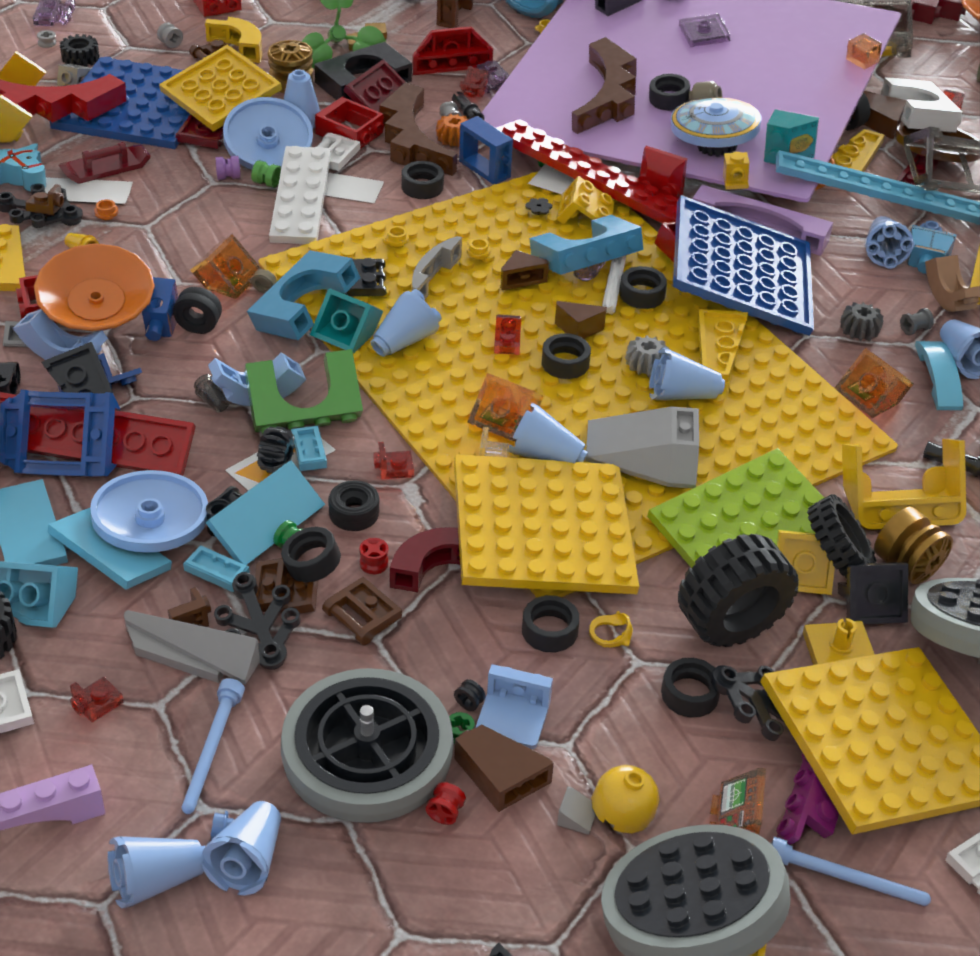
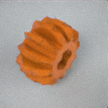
M458 114L442 116L436 125L438 141L442 142V145L460 147V123L469 119Z

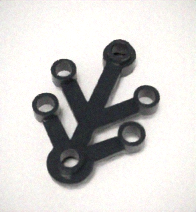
M37 183L30 187L31 195L37 192H45L43 184ZM61 188V193L64 194L63 206L54 215L46 217L45 215L47 214L30 211L23 212L21 209H16H26V200L16 199L11 192L0 193V211L9 213L10 222L14 224L31 219V224L34 228H42L45 225L62 221L65 225L74 226L79 224L83 217L82 209L71 205L67 200L64 188Z
M241 572L235 576L232 586L235 595L240 599H244L251 619L234 614L228 605H221L214 611L215 620L220 626L229 625L235 627L226 630V632L241 635L238 630L240 629L258 635L260 643H258L259 664L268 670L278 669L287 658V649L284 645L293 629L298 627L301 622L299 611L295 608H287L282 612L283 624L272 639L270 629L284 605L291 601L290 589L286 585L274 587L272 590L273 600L263 616L255 595L258 591L256 579L252 574ZM281 593L286 594L283 597H277ZM225 613L228 614V615H227L226 617H224V618H221V617H220V615H222V614H225ZM290 616H295L293 620H286Z
M725 665L715 667L711 673V685L718 693L728 696L734 709V717L739 722L747 724L756 715L762 727V735L767 740L777 741L784 728L779 721L772 719L770 714L783 721L782 717L765 689L754 690L748 686L749 684H759L762 686L760 681L764 673L774 672V670L768 666H760L757 672H737L734 668ZM742 696L748 699L750 703L743 701Z

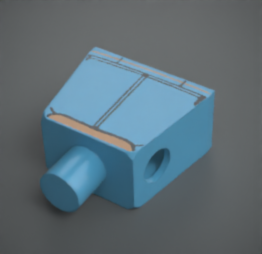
M912 225L911 234L914 248L908 257V265L918 268L921 273H927L926 261L937 257L951 256L957 234Z

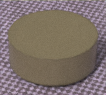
M264 269L257 270L251 278L253 287L262 293H266L277 282L276 277Z

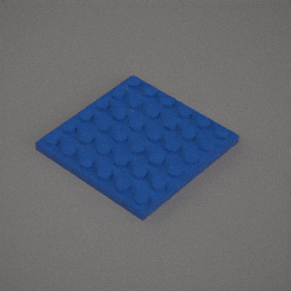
M100 57L80 84L111 74L126 82V102L90 121L70 113L53 123L50 121V127L56 130L176 149L180 142H177L175 135L190 113L162 93L159 84L183 70L174 69L169 66H155L150 63H137L131 60Z
M681 195L677 201L673 287L681 292H688L704 300L719 303L726 308L747 312L749 316L769 321L773 325H780L796 333L810 336L814 330L810 242Z

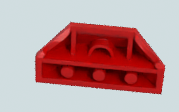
M471 26L431 30L412 55L413 76L493 67V47Z

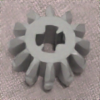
M646 335L645 338L636 336V339L630 341L627 346L626 364L629 365L631 371H637L638 375L644 373L649 377L654 360L660 359L662 353H658L659 350L669 348L665 345V341H658L657 337L649 338Z

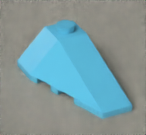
M0 561V591L4 593L5 598L9 599L13 617L19 619L18 621L25 625L56 628L76 597L78 567Z

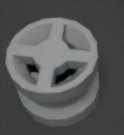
M166 22L158 28L157 37L168 47L176 48L183 40V33L173 24Z

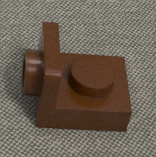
M55 184L48 191V194L45 192L34 193L25 202L26 211L54 215L64 204V194L61 193V185Z
M196 587L190 589L191 602L168 609V616L171 620L203 627L209 626L208 613L211 612V606L206 595L201 596Z

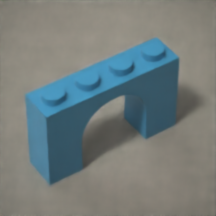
M608 215L591 220L593 238L570 240L559 237L551 232L529 238L531 255L548 260L549 270L562 275L642 251V227L616 216Z
M309 250L247 310V313L256 331L299 340L314 323L306 306L294 302L302 295L319 289L328 290V288H331L338 292L346 293L360 279V275L352 258Z

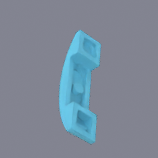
M916 341L915 347L919 359L926 362L933 383L931 395L936 409L962 410L961 382L951 351L941 341Z

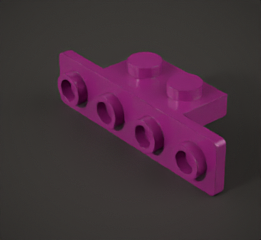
M803 753L800 770L796 773L793 780L795 783L794 788L785 803L786 811L784 817L776 829L777 837L787 840L788 845L800 839L805 824L823 838L832 835L839 817L838 810Z

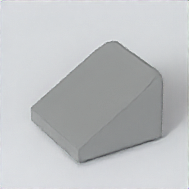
M5 322L4 347H28L13 330L19 322Z
M567 787L559 809L557 825L589 835L596 816L592 808V801L574 788Z

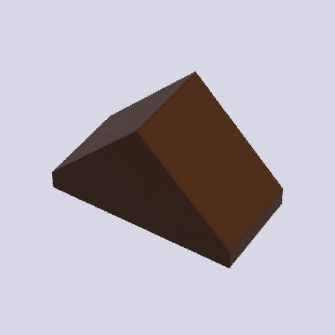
M516 250L501 268V290L547 283L548 260Z
M557 301L555 324L566 334H574L585 339L604 330L607 307Z

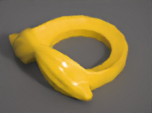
M617 611L616 614L598 616L591 621L589 636L596 644L607 648L628 647L630 645L633 627L627 614ZM600 625H627L622 635L617 636L614 640H602L595 634V629Z

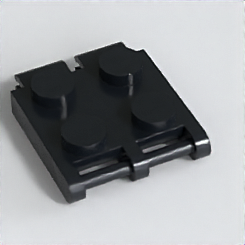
M373 258L352 259L360 279L343 294L348 296L386 295L387 289L384 286L386 274L383 272L385 260Z

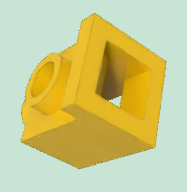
M747 152L724 153L723 179L726 190L749 188L750 162Z

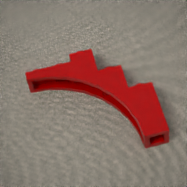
M111 74L81 84L50 87L28 86L0 79V95H3L33 116L38 114L52 123L70 113L90 121L126 102V82Z

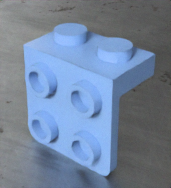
M491 664L488 673L487 695L476 727L484 725L530 749H535L538 745L550 706L553 678Z

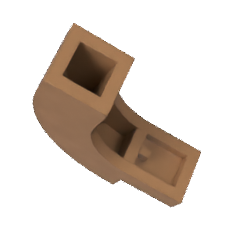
M958 255L937 257L925 262L931 291L942 308L950 312L978 309L977 303L980 298V286L968 288L965 285L960 272Z

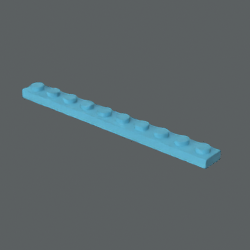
M781 150L776 155L777 173L980 225V202Z

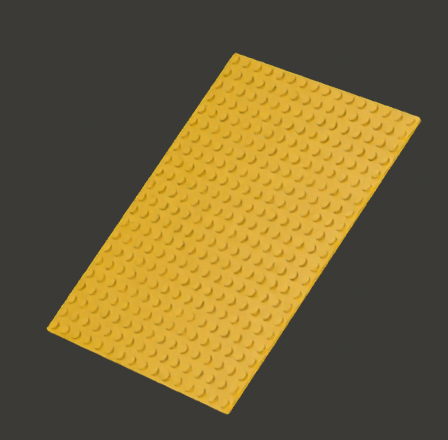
M532 172L528 175L456 196L449 200L414 209L413 211L376 221L350 231L334 234L330 237L271 254L258 260L259 267L271 272L277 281L309 250L352 259L373 258L385 260L383 272L386 274L384 286L387 289L386 295L351 296L383 310L375 330L376 332L400 295L406 291H412L413 272L421 258L441 242L456 236L462 237L461 258L451 270L444 267L440 268L429 281L428 296L424 300L430 308L436 309L442 317V320L438 322V331L384 357L378 355L372 348L370 343L373 339L372 336L353 353L358 385L455 501V454L527 458L508 452L509 445L515 447L516 439L513 440L515 432L507 429L510 427L516 430L518 425L514 424V421L519 423L518 417L522 419L527 410L532 412L530 407L532 403L540 406L586 445L588 420L666 407L699 409V456L696 487L777 448L814 487L843 475L842 444L862 446V466L897 450L898 444L755 317L749 315L729 380L725 382L724 391L721 395L718 394L715 399H651L650 394H654V389L649 388L650 375L649 377L644 373L638 375L637 371H631L629 365L626 364L625 357L629 342L635 340L636 336L645 338L646 335L649 338L657 337L658 341H665V345L670 350L701 364L698 330L699 309L738 310L726 308L719 303L707 301L694 294L681 292L674 288V262L654 244L658 232L629 206L615 199L612 215L642 227L643 250L626 255L623 273L632 267L638 266L657 269L667 279L665 300L655 308L638 309L623 302L618 295L615 313L612 315L606 313L604 330L584 339L591 347L590 364L587 372L573 379H560L548 374L541 365L543 343L553 335L565 333L555 324L557 301L602 306L612 260L562 275L548 270L547 283L501 290V268L516 250L531 255L529 238L549 232L570 240L593 238L592 219L580 211L573 219L569 218L565 224L556 220L562 194L528 184L538 172ZM532 198H546L548 203L552 204V209H549L548 214L536 215L531 213V210L526 209L525 204L530 202ZM401 226L405 228L409 235L408 243L402 247H393L386 243L385 235L390 227ZM475 238L487 240L491 248L490 255L481 260L467 254V246L470 241ZM645 285L633 286L634 288L640 290L653 289L652 287ZM319 289L308 292L299 297L294 303L304 304L314 323L328 290ZM321 340L330 352L344 350ZM558 353L554 355L558 358L568 360L578 358L576 355L570 353ZM488 404L516 415L503 428L479 419ZM489 424L490 426L492 425L490 430L486 429ZM621 472L635 563L637 565L674 548L647 517L649 509L691 489L667 487ZM530 589L536 598L545 595L563 597L575 592Z

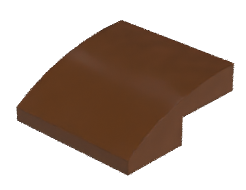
M282 558L256 563L255 579L258 591L255 595L262 612H266L273 600L272 590L278 585L288 586L291 593V601L284 605L280 613L287 608H295L299 613L315 612L318 581L301 582L295 580L290 576ZM281 593L277 597H283L286 594Z

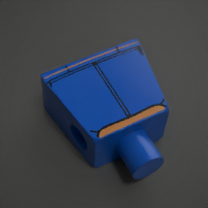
M153 277L155 287L151 301L142 311L145 335L149 340L158 341L161 337H171L177 324L173 316V307L178 298L175 279Z

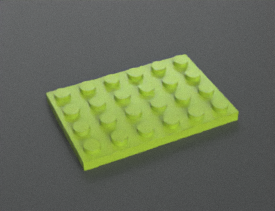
M777 448L649 509L647 517L692 568L695 565V561L700 556L706 555L710 548L721 545L722 541L729 538L736 539L738 535H761L771 539L777 546L778 530L815 533L811 528L812 523L808 519L807 510L824 497Z

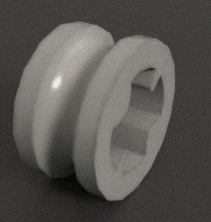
M44 30L37 33L38 45L40 47L49 48L56 45L55 32Z

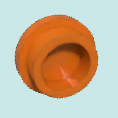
M109 199L100 200L94 209L96 217L102 220H111L119 212L115 202Z

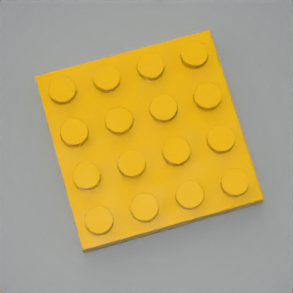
M228 44L159 84L162 93L212 131L222 127L227 115L240 103L253 98L271 97L282 90L281 82Z

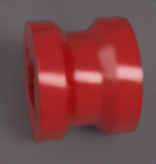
M368 538L360 544L359 553L361 557L359 563L360 568L365 573L372 575L381 574L388 568L389 559L387 556L389 547L384 540Z
M442 782L437 784L434 789V798L428 801L426 812L434 821L443 825H451L456 822L459 816L458 809L464 806L466 796L459 787L451 783Z

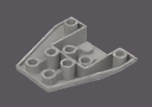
M666 407L588 420L586 445L588 453L586 461L590 463L614 464L620 467V472L667 487L693 489L696 487L699 456V409Z

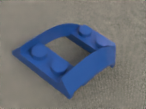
M20 390V393L14 398L9 397L0 403V462L13 469L14 473L108 476L117 465L111 463L115 410L121 409L114 394L110 392L70 393ZM30 407L85 410L81 462L27 460Z

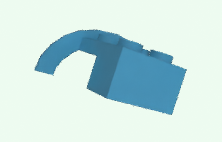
M504 0L515 11L532 18L545 17L552 13L557 5L563 3V0Z

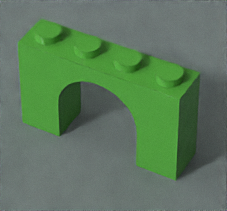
M352 349L325 353L323 361L328 383V395L320 404L310 408L292 406L282 398L277 388L273 360L246 363L244 371L255 432L261 431L263 434L264 430L270 426L288 428L291 431V429L304 428V425L309 424L323 427L330 425L331 421L341 420L342 423L357 421V417H361L363 407Z

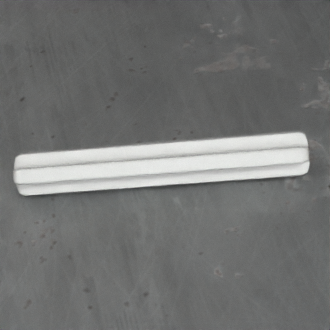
M626 255L612 259L602 304L603 307H607L606 313L610 315L614 314L616 310Z

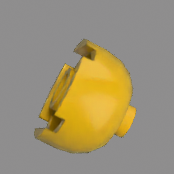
M620 765L609 769L598 780L591 797L592 808L598 819L603 823L606 820L614 825L613 830L622 833H636L645 830L654 819L660 801L659 790L652 776L634 765Z

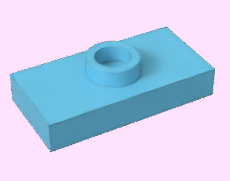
M318 426L291 429L295 438L294 449L299 470L307 471L327 468V459Z
M201 545L183 563L184 571L231 592H234L232 582L237 574L241 572L250 574L249 566Z

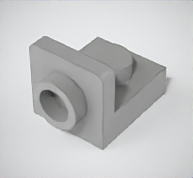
M75 64L59 65L57 86L78 84L81 77H85L88 74L90 68Z

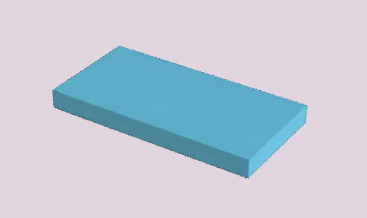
M290 460L205 523L235 561L247 565L274 544V534L283 522L290 520L298 526L322 508L325 503L292 460Z
M43 479L0 489V546L5 562L59 565L68 562L63 543L47 533L48 524L55 522L56 519Z
M90 508L48 524L47 533L126 590L171 570L172 561L159 552L129 551L113 546L103 540L92 526Z

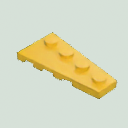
M866 129L862 130L852 137L847 145H841L838 147V151L832 154L835 165L864 172L881 147L885 135Z
M1 224L0 291H16L17 288H21L19 278L26 277L19 225Z
M699 309L698 330L701 364L721 373L722 379L728 382L745 329L748 313Z

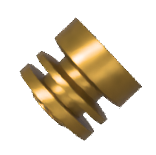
M283 40L272 44L268 49L269 75L281 82L282 90L279 91L280 93L285 94L288 75L294 70H304L310 75L312 84L314 82L312 48L305 42Z
M907 507L895 514L884 525L875 541L874 552L886 563H907L908 581L912 584H919L930 578L943 565L952 549L953 539L948 533L942 532L939 526L930 525L929 519L916 508Z

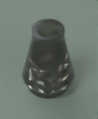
M210 374L202 375L194 383L195 394L213 407L216 412H223L228 408L229 401L226 400L222 388L212 381Z

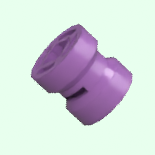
M231 156L228 159L215 157L218 180H225L227 176L233 179L241 178L238 156Z

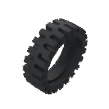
M831 494L808 508V519L812 523V530L816 533L815 537L820 541L822 550L826 551L829 561L832 560L833 566L836 570L839 569L842 576H845L847 579V564L877 562L871 542L866 538L867 534L860 527L861 524L858 519L854 518V513L851 510L849 511L848 506L845 502H842L841 498Z

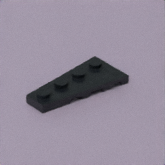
M92 342L41 362L63 392L113 393Z

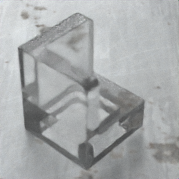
M483 427L479 456L508 457V443L489 441V427Z

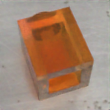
M863 33L848 41L846 59L865 70L880 62L882 43Z

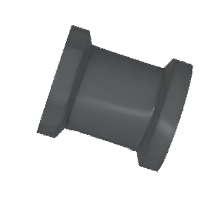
M927 308L919 309L914 314H903L900 319L901 329L906 335L915 334L920 329H931L934 324L933 315Z

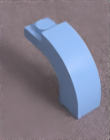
M42 309L28 313L13 328L19 338L44 360L89 342L93 343L98 354L102 350L101 345L108 339L102 330L85 336L71 335L59 328L53 320L48 318Z
M280 353L273 360L277 388L282 398H285L307 379L299 363L285 354ZM214 358L208 364L212 373L211 379L218 387L222 388L226 400L238 405L250 406L245 372L236 371Z

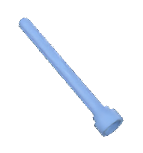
M231 678L223 679L218 688L217 696L220 704L182 804V811L185 814H191L195 810L231 708L241 701L245 687L238 680Z
M773 837L771 844L778 851L784 865L792 863L922 906H927L931 902V897L927 892L793 850V846L788 845L787 840Z

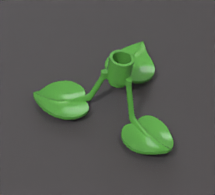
M320 0L321 4L329 10L337 8L334 26L329 29L327 33L328 38L325 41L318 32L310 33L302 40V42H305L312 48V68H314L315 63L332 58V48L327 44L330 41L332 43H339L343 39L355 40L356 42L352 47L353 51L386 42L382 32L374 26L361 28L358 31L357 37L346 35L345 28L339 25L341 8H349L354 0Z

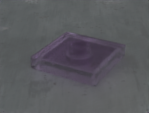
M719 13L679 19V27L690 47L730 41L731 35Z

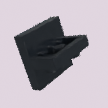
M905 562L847 564V582H838V594L847 599L846 618L853 621H862L863 624L908 623V564Z

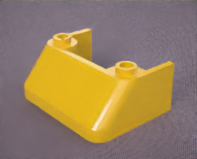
M15 51L0 70V79L11 83L36 86L46 74V70ZM0 95V143H11L13 140L17 142L23 134L22 129L33 115L3 95Z
M942 439L943 466L931 467L925 471L922 478V489L872 492L871 479L863 472L862 446L842 444L843 488L856 520L858 519L861 524L860 526L867 529H882L895 514L907 507H914L925 515L931 522L930 525L940 526L960 523L966 516L965 440Z

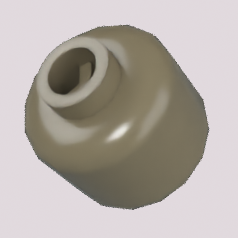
M715 81L697 82L692 90L689 91V101L701 98L723 97L722 89Z

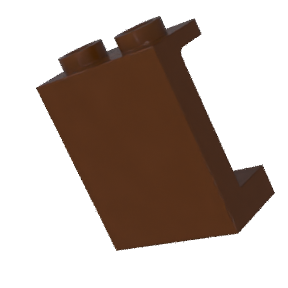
M437 0L436 25L456 28L458 26V11L461 8L472 10L473 0Z

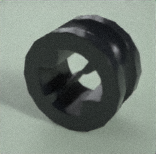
M470 679L464 680L461 683V687L454 691V698L457 703L468 711H475L486 698L483 688Z

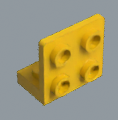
M578 176L562 193L556 220L565 224L569 218L573 219L579 211L592 220L612 215L615 201L607 193H603L595 188L590 181Z

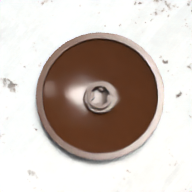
M901 123L897 128L895 135L897 142L908 150L924 157L957 163L973 162L980 159V140L960 129H957L956 132L908 128L904 123Z

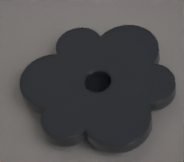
M532 198L530 202L525 204V208L531 210L533 214L542 215L549 213V209H552V204L548 203L546 198Z

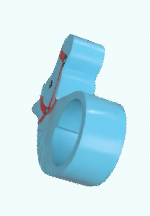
M37 143L19 149H0V185L3 183L17 186L22 185L27 191H31L30 187L37 183L43 184L46 187L45 167L41 163V154L37 151Z

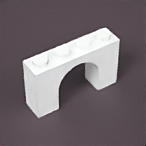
M885 77L881 95L906 100L901 121L908 128L947 132L957 131L958 125L962 121V111L932 82Z

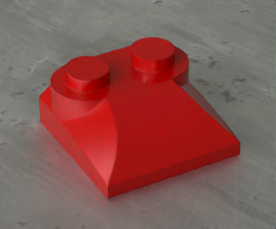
M646 145L643 151L640 176L638 177L639 182L643 185L655 186L659 192L675 196L679 200L680 196H683L688 158Z

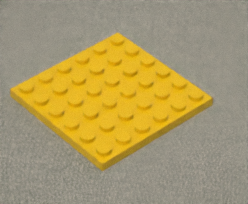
M455 454L454 473L462 585L619 594L638 593L639 581L620 467L614 464L570 463L555 460Z
M920 647L764 673L760 681L852 835L980 807V734Z

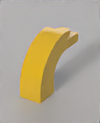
M228 17L227 21L206 19V41L222 40L225 43L234 44L239 47V53L254 63L261 62V32L254 24L234 17Z

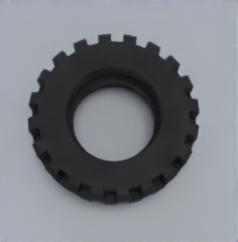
M743 534L738 535L736 539L729 538L722 541L721 545L713 546L706 555L700 556L695 561V565L685 573V579L681 580L678 591L679 608L700 638L713 646L732 647L735 643L740 645L750 638L754 639L760 636V633L765 629L769 630L774 626L773 623L777 619H781L785 615V610L792 606L794 602L793 597L797 596L799 581L796 570L771 539L757 534H750L749 536Z

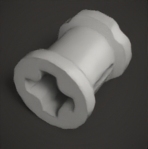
M452 101L444 102L439 108L441 117L449 116V114L462 116L458 112L457 105Z

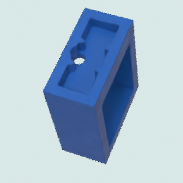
M478 116L460 123L459 162L493 185L511 178L513 139ZM478 140L490 147L489 160L478 153Z

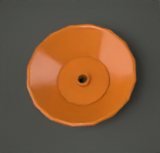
M96 243L75 246L53 256L40 269L34 285L37 305L49 319L69 329L93 332L117 328L135 319L150 304L155 285L151 269L138 255L119 246Z

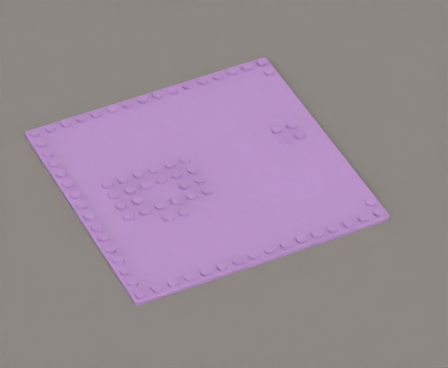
M566 0L482 113L485 117L484 121L495 128L515 120H522L534 129L545 131L546 135L551 138L563 140L564 144L569 147L581 149L583 154L587 156L615 161L625 165L641 167L644 147L647 145L688 158L686 178L725 185L723 179L724 156H708V153L703 154L702 151H699L697 145L679 139L671 130V115L674 110H661L654 107L649 100V84L653 78L662 74L671 73L685 77L690 82V91L697 82L715 81L722 89V98L735 99L750 104L761 115V129L757 136L748 142L737 145L736 151H733L747 152L750 162L749 188L744 190L791 199L797 202H809L818 183L777 173L776 164L764 162L767 123L774 109L819 117L815 157L812 159L829 162L900 20L901 13L832 0H642L619 12L606 16L595 9V0ZM606 37L637 58L635 114L619 122H616L614 119L607 120L576 134L572 131V112L593 99L604 84V79L599 71L589 63V44ZM664 91L665 93H675V91Z

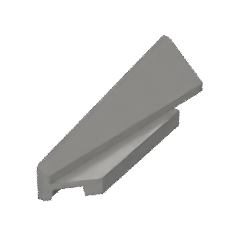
M130 610L124 613L126 631L129 633L134 652L137 656L219 683L223 675H226L245 685L260 663L258 640L254 637Z

